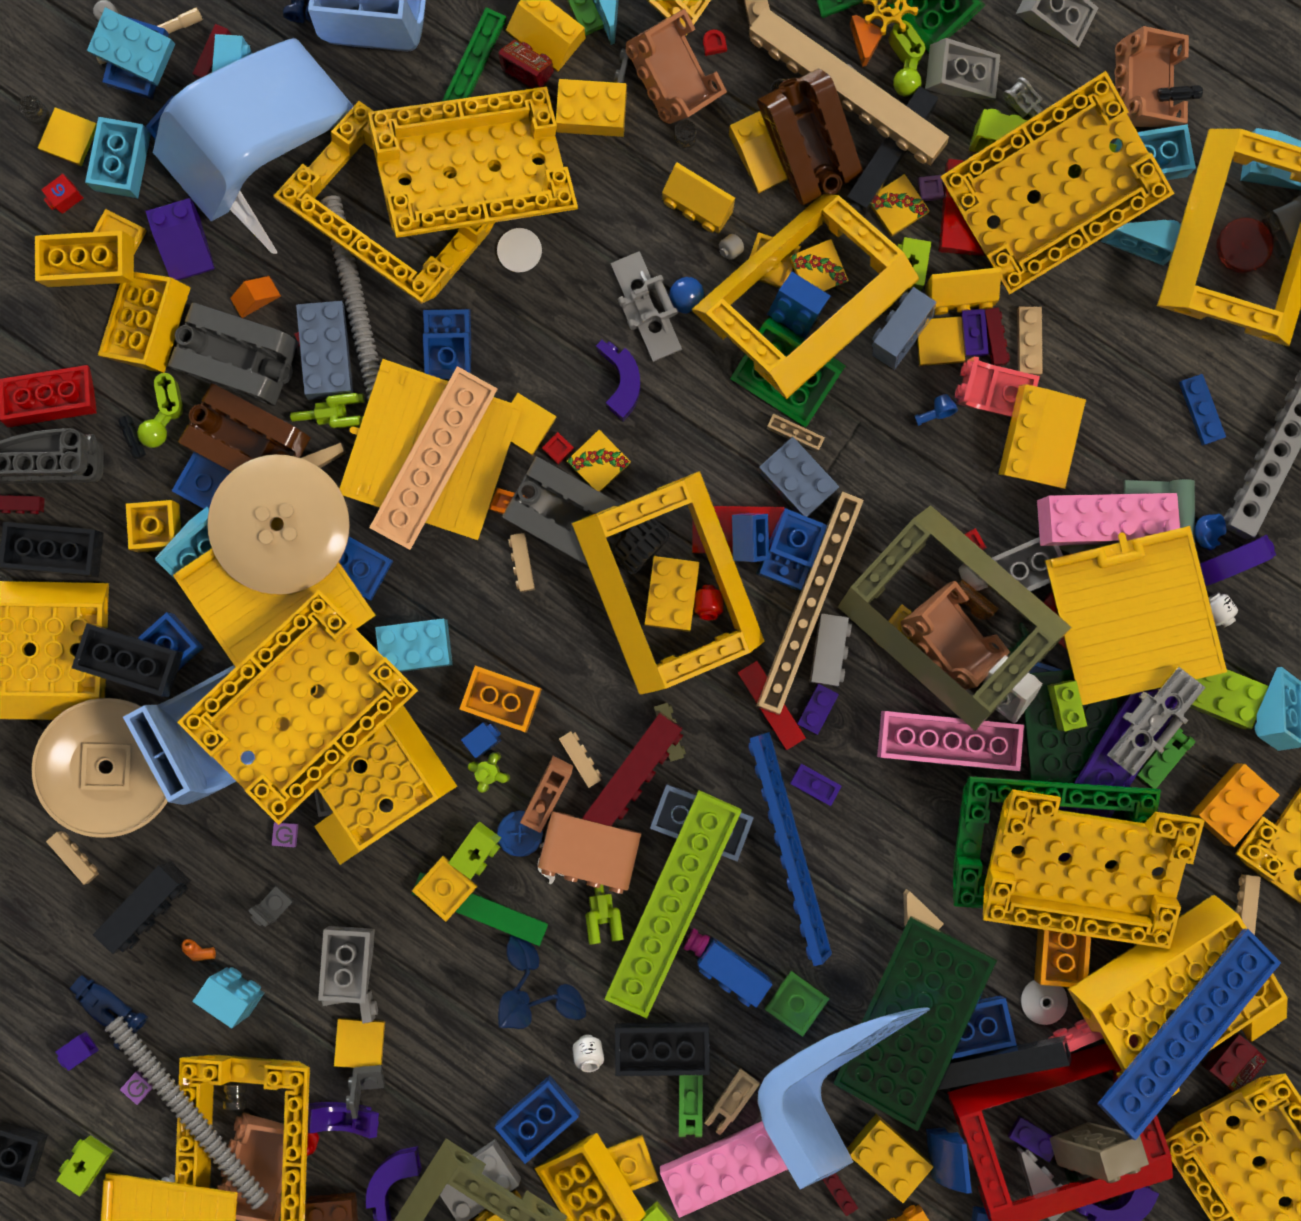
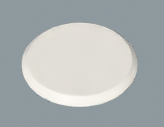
M524 228L509 230L500 238L497 246V255L501 264L513 272H526L537 265L542 254V247L538 237L532 231Z

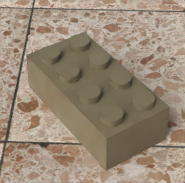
M1087 1122L1049 1138L1058 1166L1067 1168L1070 1171L1080 1172L1082 1175L1092 1176L1095 1179L1105 1180L1107 1183L1117 1182L1121 1179L1120 1176L1125 1174L1138 1173L1141 1171V1167L1149 1164L1140 1136L1136 1140H1132L1124 1131Z

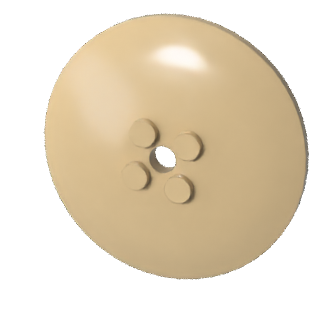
M289 455L258 457L234 469L216 490L208 513L209 540L221 566L242 585L262 593L291 594L316 585L337 566L346 549L349 537V513L339 487L327 473L313 463ZM277 517L281 518L284 522L283 528L279 531H275L271 527L272 520Z
M114 698L84 701L59 714L42 733L32 760L33 785L44 809L55 821L65 828L90 837L106 838L121 836L149 823L167 804L168 801L123 718V716L141 706ZM104 760H108L113 764V769L109 773H102L99 770V764Z

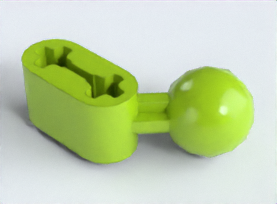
M902 20L906 25V30L901 32L899 25L895 23L889 35L890 46L904 64L903 69L895 74L893 85L899 95L911 97L919 86L921 87V76L917 71V65L925 52V45L908 21Z
M168 373L158 374L154 380V388L160 411L154 419L144 421L138 428L139 441L149 448L159 447L165 442L167 437L166 425L171 419H177L183 413L179 385ZM168 381L170 384L167 386L168 389L166 391L163 387L165 382ZM170 401L174 404L172 411L167 410L170 407Z

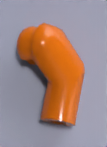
M186 939L182 942V951L192 961L209 960L216 957L214 947L202 949L192 939Z

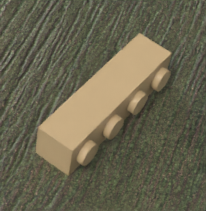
M775 414L772 415L766 428L787 439L794 437L800 445L817 453L825 438Z
M525 533L510 535L511 539H508L509 546L513 549L511 558L512 562L515 561L516 566L513 567L514 575L518 577L516 587L520 589V592L535 590Z
M571 731L559 738L588 788L601 781V773L598 769H594V762L591 757L588 758L586 756L587 750L584 745L580 746L578 742L580 739L576 732L572 733Z
M62 831L56 832L46 841L83 885L90 883L99 874L97 867L94 864H90L88 857L78 850L79 847L74 842L72 843L69 840L67 833Z
M1241 874L1236 913L1239 914L1246 928L1255 935L1261 877Z

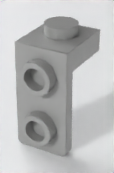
M370 990L367 991L366 1003H359L362 1024L372 1022L375 1019V1015H378L377 1002L373 1001L372 991ZM322 1001V1006L345 1002Z

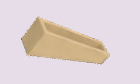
M339 443L301 459L322 468L346 454L344 445Z

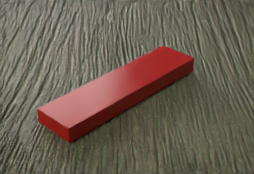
M758 661L738 672L739 677L756 704L767 679ZM785 704L779 715L760 708L785 750L806 739Z

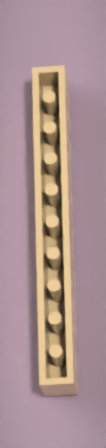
M765 7L749 28L751 42L758 48L763 47L769 51L768 53L773 59L786 63L788 69L793 73L798 72L804 76L818 68L828 73L835 84L841 105L845 110L855 112L865 124H872L878 128L877 130L882 136L892 138L902 150H909L920 163H927L931 166L947 145L948 135Z
M841 492L838 496L813 566L808 572L756 707L776 715L781 713L864 500L845 492Z

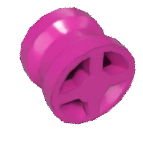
M693 928L683 949L686 951L691 950L695 952L696 956L701 957L710 936L706 934L701 935L697 929Z

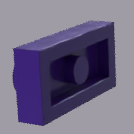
M985 309L962 311L965 357L987 356L989 352Z
M817 684L797 725L818 735L839 694Z
M800 764L790 782L791 785L829 806L832 805L842 787L803 764Z
M1018 1116L1007 1136L1050 1162L1054 1152L1049 1138L1053 1136Z

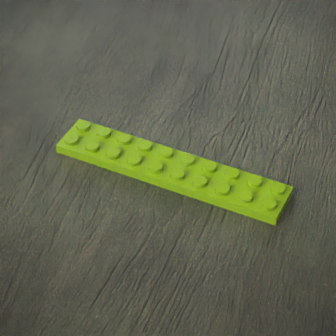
M698 790L604 1000L647 1019L742 809Z

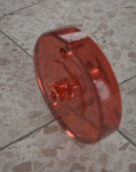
M1238 218L1231 221L1221 230L1217 238L1216 250L1219 259L1228 269L1238 273H1249L1259 269L1269 260L1273 251V238L1269 229L1262 222L1253 218Z

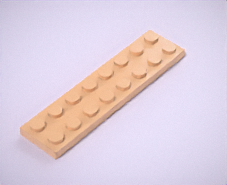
M456 367L370 525V529L411 550L497 391L496 387L460 367Z

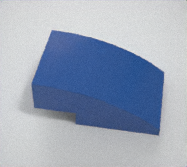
M470 309L423 310L425 373L440 379H450L458 366L471 374Z
M785 508L769 540V560L760 562L756 574L792 589L802 590L809 568L813 566L827 525Z
M945 1128L926 1129L929 1161L934 1167L930 1171L933 1180L949 1189L963 1193H972L966 1142L958 1132L948 1133Z

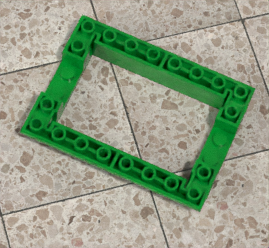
M969 777L963 789L953 866V905L956 907L983 908L984 885L987 875H982L983 865L980 853L984 823H989V799H991V802L1003 803L1013 789L1061 797L1059 806L1123 810L1125 811L1123 820L1145 823L1155 812H1158L1161 790Z

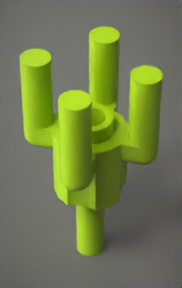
M363 393L328 396L326 402L315 403L314 410L293 412L290 414L292 422L316 419L318 425L329 424L331 428L360 426L363 416L346 417L345 405L364 403L365 396Z
M491 753L488 761L481 762L480 764L478 762L468 764V769L474 772L475 778L479 782L477 787L479 792L488 791L489 784L495 781L506 783L510 780V775L508 773H501L497 766V761L501 758L500 753Z
M603 885L600 888L594 887L595 896L589 897L590 912H587L585 915L589 945L601 943L598 924H610L612 942L624 940L620 910L616 907L613 908L612 894L605 895Z

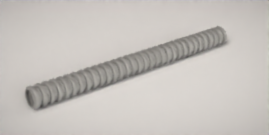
M331 195L321 200V204L346 221L345 213L341 210L343 208L342 203H340L341 197ZM331 240L332 251L335 252L334 258L337 259L335 264L338 266L337 271L340 273L338 276L339 279H342L340 285L343 286L342 292L345 293L343 298L346 299L345 305L348 306L346 310L350 313L348 318L351 320L350 326H353L351 332L354 333L353 339L356 340L354 344L358 347L356 349V352L359 353L357 357L361 360L359 366L362 367L361 373L364 374L362 378L366 381L364 386L367 387L365 391L369 394L367 397L369 401L380 365H378L380 361L376 358L378 353L375 351L376 345H373L375 340L372 338L373 332L370 331L372 327L368 324L370 319L367 318L368 312L365 311L367 306L364 304L365 298L362 297L364 293L360 290L362 285L359 284L360 278L357 277L359 272L356 270L357 265L354 263L356 261L355 257H352L353 254Z
M118 1017L106 1026L105 1032H110L109 1037H114L115 1044L119 1043V1049L123 1048L125 1051L123 1054H128L129 1061L133 1060V1066L139 1068L138 1072L142 1071L143 1078L147 1077V1083L153 1085L152 1089L157 1090L156 1094L161 1095V1100L167 1102L166 1106L172 1108L170 1111L172 1113L175 1112V1117L181 1119L180 1123L186 1125L184 1128L186 1130L189 1129V1134L195 1136L194 1140L200 1142L199 1146L205 1148L203 1151L205 1153L208 1152V1157L214 1159L213 1163L219 1165L217 1168L219 1170L222 1169V1174L228 1176L227 1180L233 1182L232 1186H236V1191L242 1193L241 1197L247 1199L246 1203L251 1204L250 1208L254 1210L260 1207L268 1199L269 1194L263 1192L264 1188L259 1187L260 1183L258 1181L255 1182V1177L249 1175L250 1171L244 1169L246 1166L244 1164L241 1165V1160L235 1158L236 1154L230 1152L232 1149L230 1147L227 1148V1143L221 1141L222 1137L216 1135L217 1131L212 1130V1124L208 1125V1120L202 1118L203 1114L198 1113V1107H193V1101H188L189 1097L184 1096V1090L180 1091L179 1084L175 1085L174 1083L175 1079H170V1073H165V1067L161 1068V1062H156V1056H151V1050L147 1051V1045H142V1039L138 1040V1034H133V1028H128V1022L124 1023L123 1021L124 1017Z

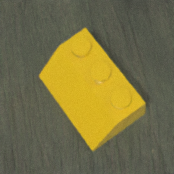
M520 0L506 28V32L518 42L527 43L539 55L541 53L547 55L552 60L553 68L557 72L586 39L585 27L550 0Z
M679 163L675 164L662 191V200H664L666 206L671 209H679L687 219L691 221L697 220L705 230L711 233L716 232L719 234L733 213L735 202L733 196Z
M1001 267L932 274L925 285V293L936 301L935 315L947 314L950 310H957L958 313H961L965 310H971V308H993L1000 297Z

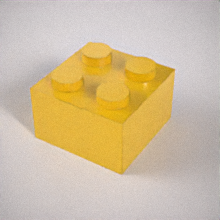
M173 500L126 504L129 550L135 552L163 550L181 530L180 505Z

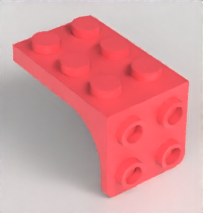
M974 356L962 365L960 376H963L961 385H958L956 388L955 398L958 399V405L1012 417L1019 385L1027 384L1037 387L1040 376L979 361V357Z
M1085 1019L1074 1024L1075 1027L1058 1029L1053 1032V1036L1048 1037L1050 1039L1066 1036L1070 1052L1103 1039L1100 1032L1091 1031ZM1134 1034L1129 1038V1044L1132 1048H1135L1138 1044V1039Z

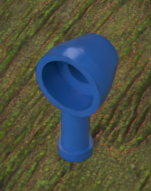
M943 394L934 399L933 410L920 415H914L917 425L920 426L922 423L935 418L943 419L952 416L958 411V408L947 394Z

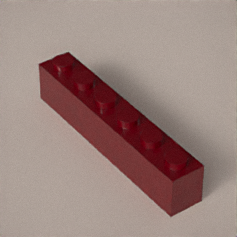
M660 712L582 819L614 827L612 824L617 818L622 820L629 810L626 805L630 800L636 801L642 793V790L639 789L644 781L650 782L656 774L653 770L657 763L661 765L670 754L667 752L671 744L676 746L683 737V734L680 733L683 728Z

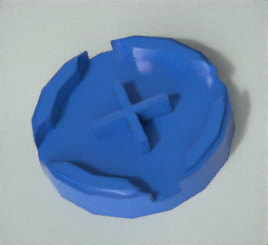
M522 810L511 812L505 816L500 822L497 835L501 837L498 843L502 849L512 856L519 857L528 856L536 851L543 838V829L540 833L520 823L525 813Z

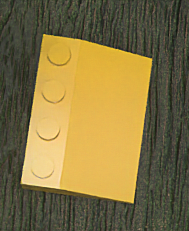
M760 111L730 125L729 136L758 194L788 179Z
M134 272L133 283H120L98 356L146 370L165 373L175 341V332L179 327L191 287L171 277Z
M1027 384L1019 385L998 475L1065 489L1086 399Z
M598 1133L576 1142L535 1168L558 1209L567 1216L566 1221H640L646 1215Z

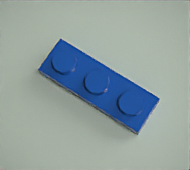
M1203 374L1180 381V388L1202 446L1225 438L1224 429Z

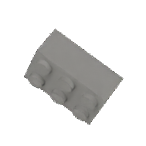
M496 1139L472 1154L486 1164L482 1172L483 1175L508 1191H512L519 1186L521 1177ZM446 1184L440 1194L456 1221H468L486 1209L449 1184Z

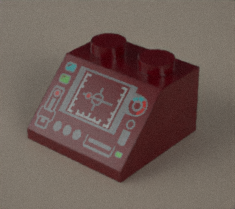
M513 40L498 53L502 71L532 89L544 87L554 72L552 60L543 53L539 55L534 52L532 47L525 42L519 43Z
M1235 1033L1216 1046L1201 1066L1234 1092L1250 1083L1267 1060L1240 1034Z

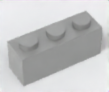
M828 614L819 615L810 683L837 687L839 682L844 681L845 669H842L843 659L846 660L848 655V646H845L846 637H850L852 624L848 623L849 618Z

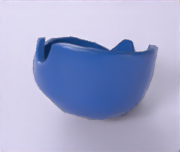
M683 277L672 285L668 296L673 307L678 312L687 314L703 300L705 294L703 286L697 279Z
M1209 514L1199 518L1195 525L1197 543L1208 550L1221 545L1218 542V538L1226 534L1224 517L1221 514Z

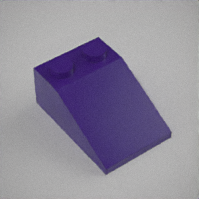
M190 198L146 211L153 237L169 277L178 281L215 270L197 206Z

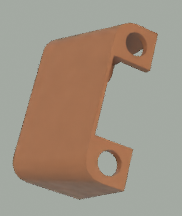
M685 8L626 43L627 56L632 60L638 77L643 81L649 98L654 102L658 110L660 119L668 124L688 118L727 92L717 71L707 76L704 75L685 37L686 34L696 30ZM680 18L684 20L686 28L681 24ZM711 80L716 83L718 90L713 87Z
M1143 26L1123 38L1116 45L1115 88L1129 111L1127 115L1134 127L1167 128L1188 124V101H1183L1173 106L1171 99L1161 102L1157 94L1160 88L1170 89L1174 87V65L1188 58V35ZM1182 45L1181 53L1177 56L1178 47ZM1179 110H1181L1180 118L1176 117Z
M953 581L943 586L904 618L900 624L902 632L910 638L915 646L963 689L978 687L987 677L988 672L1005 655L1007 656L1010 651L997 634L987 637L981 635L958 605L959 603L967 602L969 598L959 584ZM952 590H954L959 597L955 596L952 593ZM992 643L996 644L999 647V650L996 649L992 645Z
M552 810L538 868L542 869V874L548 876H555V873L564 875V879L577 882L578 879L587 881L586 885L596 888L605 885L609 886V891L623 894V890L629 889L641 832L621 827L615 828Z
M243 1112L240 1117H236L234 1124L236 1134L234 1140L230 1139L228 1147L232 1149L231 1153L236 1154L235 1158L241 1160L240 1164L246 1166L244 1169L250 1171L249 1175L255 1177L254 1181L260 1183L259 1187L264 1188L263 1192L268 1193L269 1196L260 1207L252 1210L250 1208L251 1204H247V1199L242 1198V1193L239 1192L237 1196L236 1220L278 1221L281 1213L280 1194L282 1190L284 1124ZM221 1169V1177L223 1179L221 1185H217L216 1189L237 1192V1187L232 1186L233 1182L227 1180L228 1176L223 1175V1170Z

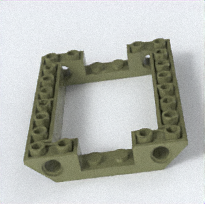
M931 505L911 520L850 587L838 606L842 612L974 731L983 724L1007 698V695L1071 629V626ZM931 536L1035 627V630L973 696L869 604L874 598L877 599L886 589L884 586L913 554L917 555L926 546L925 542Z
M445 1139L394 1221H424L446 1184H449L505 1221H565L567 1216L529 1191H526L522 1198L514 1195L482 1174L486 1166L484 1162L450 1140Z

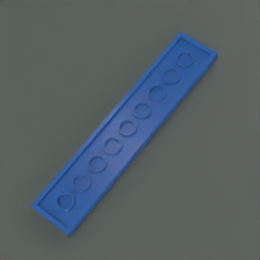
M193 452L172 492L203 509L206 507L210 508L216 490L231 471ZM348 537L346 549L339 562L362 596L372 600L393 560Z
M770 732L750 738L749 750L751 755L755 756L757 763L755 766L756 775L762 781V796L764 801L768 802L770 809L768 810V818L775 827L774 839L782 852L780 857L782 867L788 873L787 885L795 898L793 906L795 913L800 916L801 935L806 937L808 959L812 960L813 966L822 965L832 955V951Z
M1243 929L1097 1105L1130 1139L1136 1140L1281 962L1249 929Z

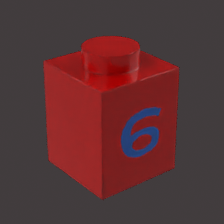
M61 174L41 189L46 195L44 201L52 210L56 208L62 214L84 198L71 180L64 174Z

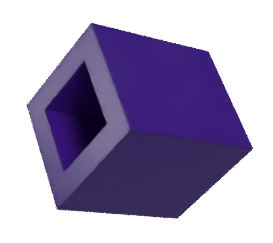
M86 1031L57 1050L56 1054L58 1055L57 1059L60 1065L70 1071L98 1052L99 1049Z

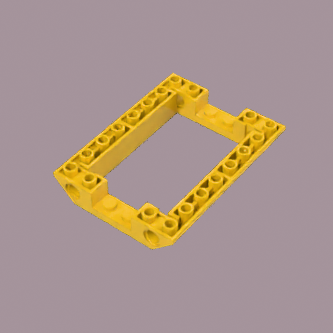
M358 101L331 131V143L309 167L302 164L275 193L274 198L423 304L439 294L490 233L495 222L459 228L458 233L436 259L430 256L424 263L421 272L417 275L414 269L315 199L317 195L364 143L373 149L368 112L373 110ZM446 171L444 176L451 179L456 174L452 171Z
M1209 129L1157 306L1200 320L1207 316L1246 328L1244 332L1246 334L1290 346L1301 309V222L1275 310L1205 289L1195 284L1232 159L1233 162L1242 165L1256 161L1291 172L1290 179L1301 183V147L1243 129Z
M824 193L692 308V311L720 338L724 340L728 337L754 361V369L787 399L919 280V277L901 249L839 195ZM823 221L838 238L844 233L871 257L870 266L879 275L786 357L730 305L821 226Z
M700 471L659 487L656 491L625 504L610 507L571 523L640 695L667 689L744 656L765 642ZM688 505L734 628L737 631L721 634L714 637L715 641L679 657L672 655L660 660L661 663L656 665L606 537Z
M225 1055L180 1058L179 1090H184V1096L189 1097V1102L193 1101L194 1108L198 1107V1113L203 1114L202 1118L208 1120V1125L212 1124L214 1085L240 1082L264 1084V1089L269 1090L288 1089L285 1091L281 1221H305L310 1067L299 1061ZM177 1118L175 1183L210 1188L211 1158L208 1157L209 1153L203 1151L205 1148L199 1146L200 1142L194 1140L195 1136L190 1135V1130H186L184 1128L186 1125L184 1123L181 1124V1119Z

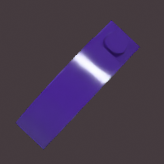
M601 340L596 345L597 352L610 362L620 375L619 387L606 402V407L624 422L635 408L640 395L639 369L635 359L626 348L618 354L619 350L610 341L605 343Z
M1264 535L1243 546L1200 563L1205 586L1239 574L1276 556L1272 541L1269 540L1267 535Z
M309 1103L308 1133L346 1131L367 1138L377 1137L379 1113L371 1111L369 1106L359 1104L358 1118L352 1119L351 1111L346 1109V1103Z
M418 1146L405 1148L391 1154L380 1164L371 1178L366 1193V1209L376 1207V1209H373L374 1221H392L388 1199L390 1186L399 1179L419 1176L422 1168Z
M1146 1186L1124 1193L1118 1200L1112 1203L1101 1204L1096 1202L1075 1210L1088 1216L1087 1219L1089 1221H1141L1152 1210L1159 1193L1152 1187Z

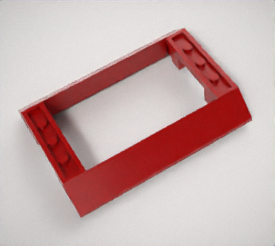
M1107 1043L1072 1053L1070 1066L979 1082L947 1092L961 1137L966 1141L980 1184L977 1187L989 1221H1039L1173 1178L1172 1156L1156 1115L1140 1135L1149 1163L1141 1167L1140 1172L1120 1176L1121 1179L1113 1183L1089 1177L1011 1201L982 1110L1109 1070L1113 1071L1114 1076L1112 1078L1115 1083L1118 1079L1116 1073L1122 1069Z

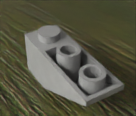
M1020 1146L1017 1147L1030 1196L1063 1186L1061 1183L1057 1186L1052 1181L1054 1176L1045 1166L1040 1168L1035 1163L1038 1159L1029 1149L1024 1152ZM1064 1213L1048 1217V1219L1050 1221H1056Z

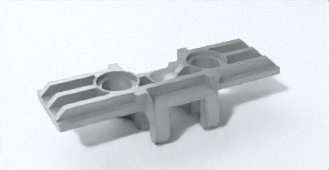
M640 251L611 263L624 294V298L621 296L617 300L626 315L629 328L631 330L638 329L641 333L652 361L655 362L681 351V345L669 320L670 317L678 314V311L670 301L663 284V276L659 275L651 278ZM634 281H641L644 284L640 289L634 291L631 289V284ZM656 289L665 312L659 314L657 309L654 308L648 290ZM651 322H659L662 329L658 333H652L648 328Z
M1178 667L1154 697L1142 692L1139 696L1142 700L1140 705L1133 713L1126 712L1122 717L1132 725L1107 756L1134 776L1154 750L1161 754L1163 753V748L1182 724L1188 722L1184 717L1185 712L1206 687L1182 668ZM1174 696L1177 699V705L1174 708L1167 709L1165 706L1166 699ZM1171 715L1174 716L1175 719L1157 741H1154V735ZM1140 733H1143L1144 741L1146 742L1142 747L1137 746L1135 743V738Z

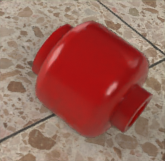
M704 585L702 589L695 592L694 612L703 620L717 619L723 612V596L721 591L716 589L715 586Z

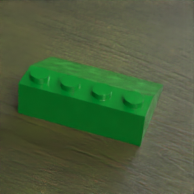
M906 0L908 6L918 8V14L914 16L907 13L901 19L908 21L912 25L929 52L931 44L951 37L967 24L985 4L982 0ZM887 2V4L893 9L894 4H890L889 2Z
M771 317L764 322L759 330L786 357L805 341V339ZM746 354L730 379L804 427H807L846 365L832 358L787 399L754 369V361Z

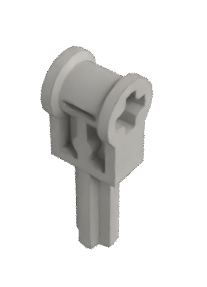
M1019 77L1012 88L1003 92L1005 101L1023 118L1027 114L1034 117L1044 110L1039 105L1043 100L1042 97L1032 88L1029 81L1023 77Z

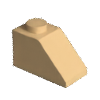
M906 889L903 892L905 926L909 918L913 916L938 930L942 927L944 923L909 890Z

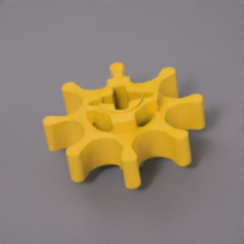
M862 0L863 4H870L875 9L872 14L865 17V23L869 24L874 19L881 20L883 22L881 35H886V27L890 23L898 24L901 32H904L906 25L902 22V16L907 13L914 16L918 14V8L908 6L906 0ZM886 3L894 4V8H886Z

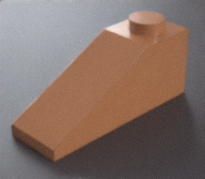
M552 756L520 821L521 824L541 833L572 774L573 765Z

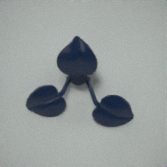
M510 935L506 949L508 960L514 968L520 971L525 970V973L517 987L513 991L505 992L501 997L498 1011L499 1028L524 1029L528 1027L532 1021L530 1007L550 1000H557L556 1009L562 1016L571 1020L585 1018L586 1008L578 990L568 984L559 986L557 988V995L554 994L529 1002V995L524 991H520V988L529 976L530 970H536L539 967V956L535 947L530 942Z

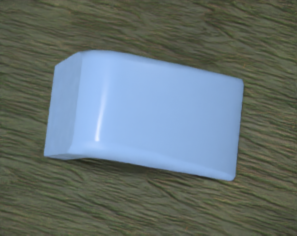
M309 0L308 11L316 34L330 44L408 52L416 49L420 42L426 0Z
M292 38L224 66L194 81L176 94L161 115L153 153L208 219L213 221L229 212L243 183L254 171L267 162L336 127L354 106L299 40Z
M234 665L163 703L144 705L123 716L168 803L190 804L236 782L177 723L236 668ZM315 686L311 689V695L315 693ZM246 751L242 754L241 760L245 765L254 762L255 755L253 752Z
M915 1008L882 1016L830 1035L798 1052L775 1067L764 1077L758 1091V1106L762 1122L799 1189H803L833 1175L853 1163L822 1102L821 1086L823 1080L834 1070L928 1012L930 1008Z

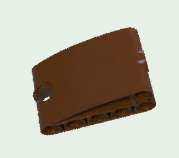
M818 68L800 78L785 80L779 85V89L757 99L759 110L777 156L802 206L821 197L824 193H837L843 184L845 185L862 175L863 170L835 84L828 73ZM831 178L830 183L825 185L827 179Z
M211 383L201 400L202 403L191 408L189 412L191 422L189 425L187 424L178 443L232 472L240 465L262 456L289 455L300 458L311 437L291 424Z

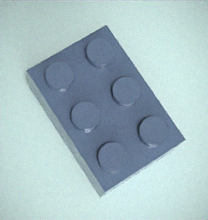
M915 287L909 293L906 291L899 300V304H901L899 308L889 313L885 320L887 324L883 330L879 328L872 338L874 341L872 344V356L894 370L918 339V334H921L920 331H923L924 326L926 327L927 319L930 321L934 317L936 301Z
M794 437L789 439L758 468L761 476L796 513L806 517L814 512L839 488L835 481Z

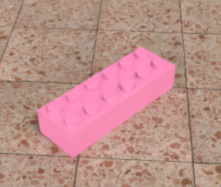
M1177 493L1047 496L1037 500L1040 546L1119 543L1118 534L1121 532L1125 533L1128 541L1180 528Z
M881 711L877 757L1020 771L1024 725L984 721L974 731L960 718Z
M761 1121L660 1166V1175L680 1218L788 1170Z

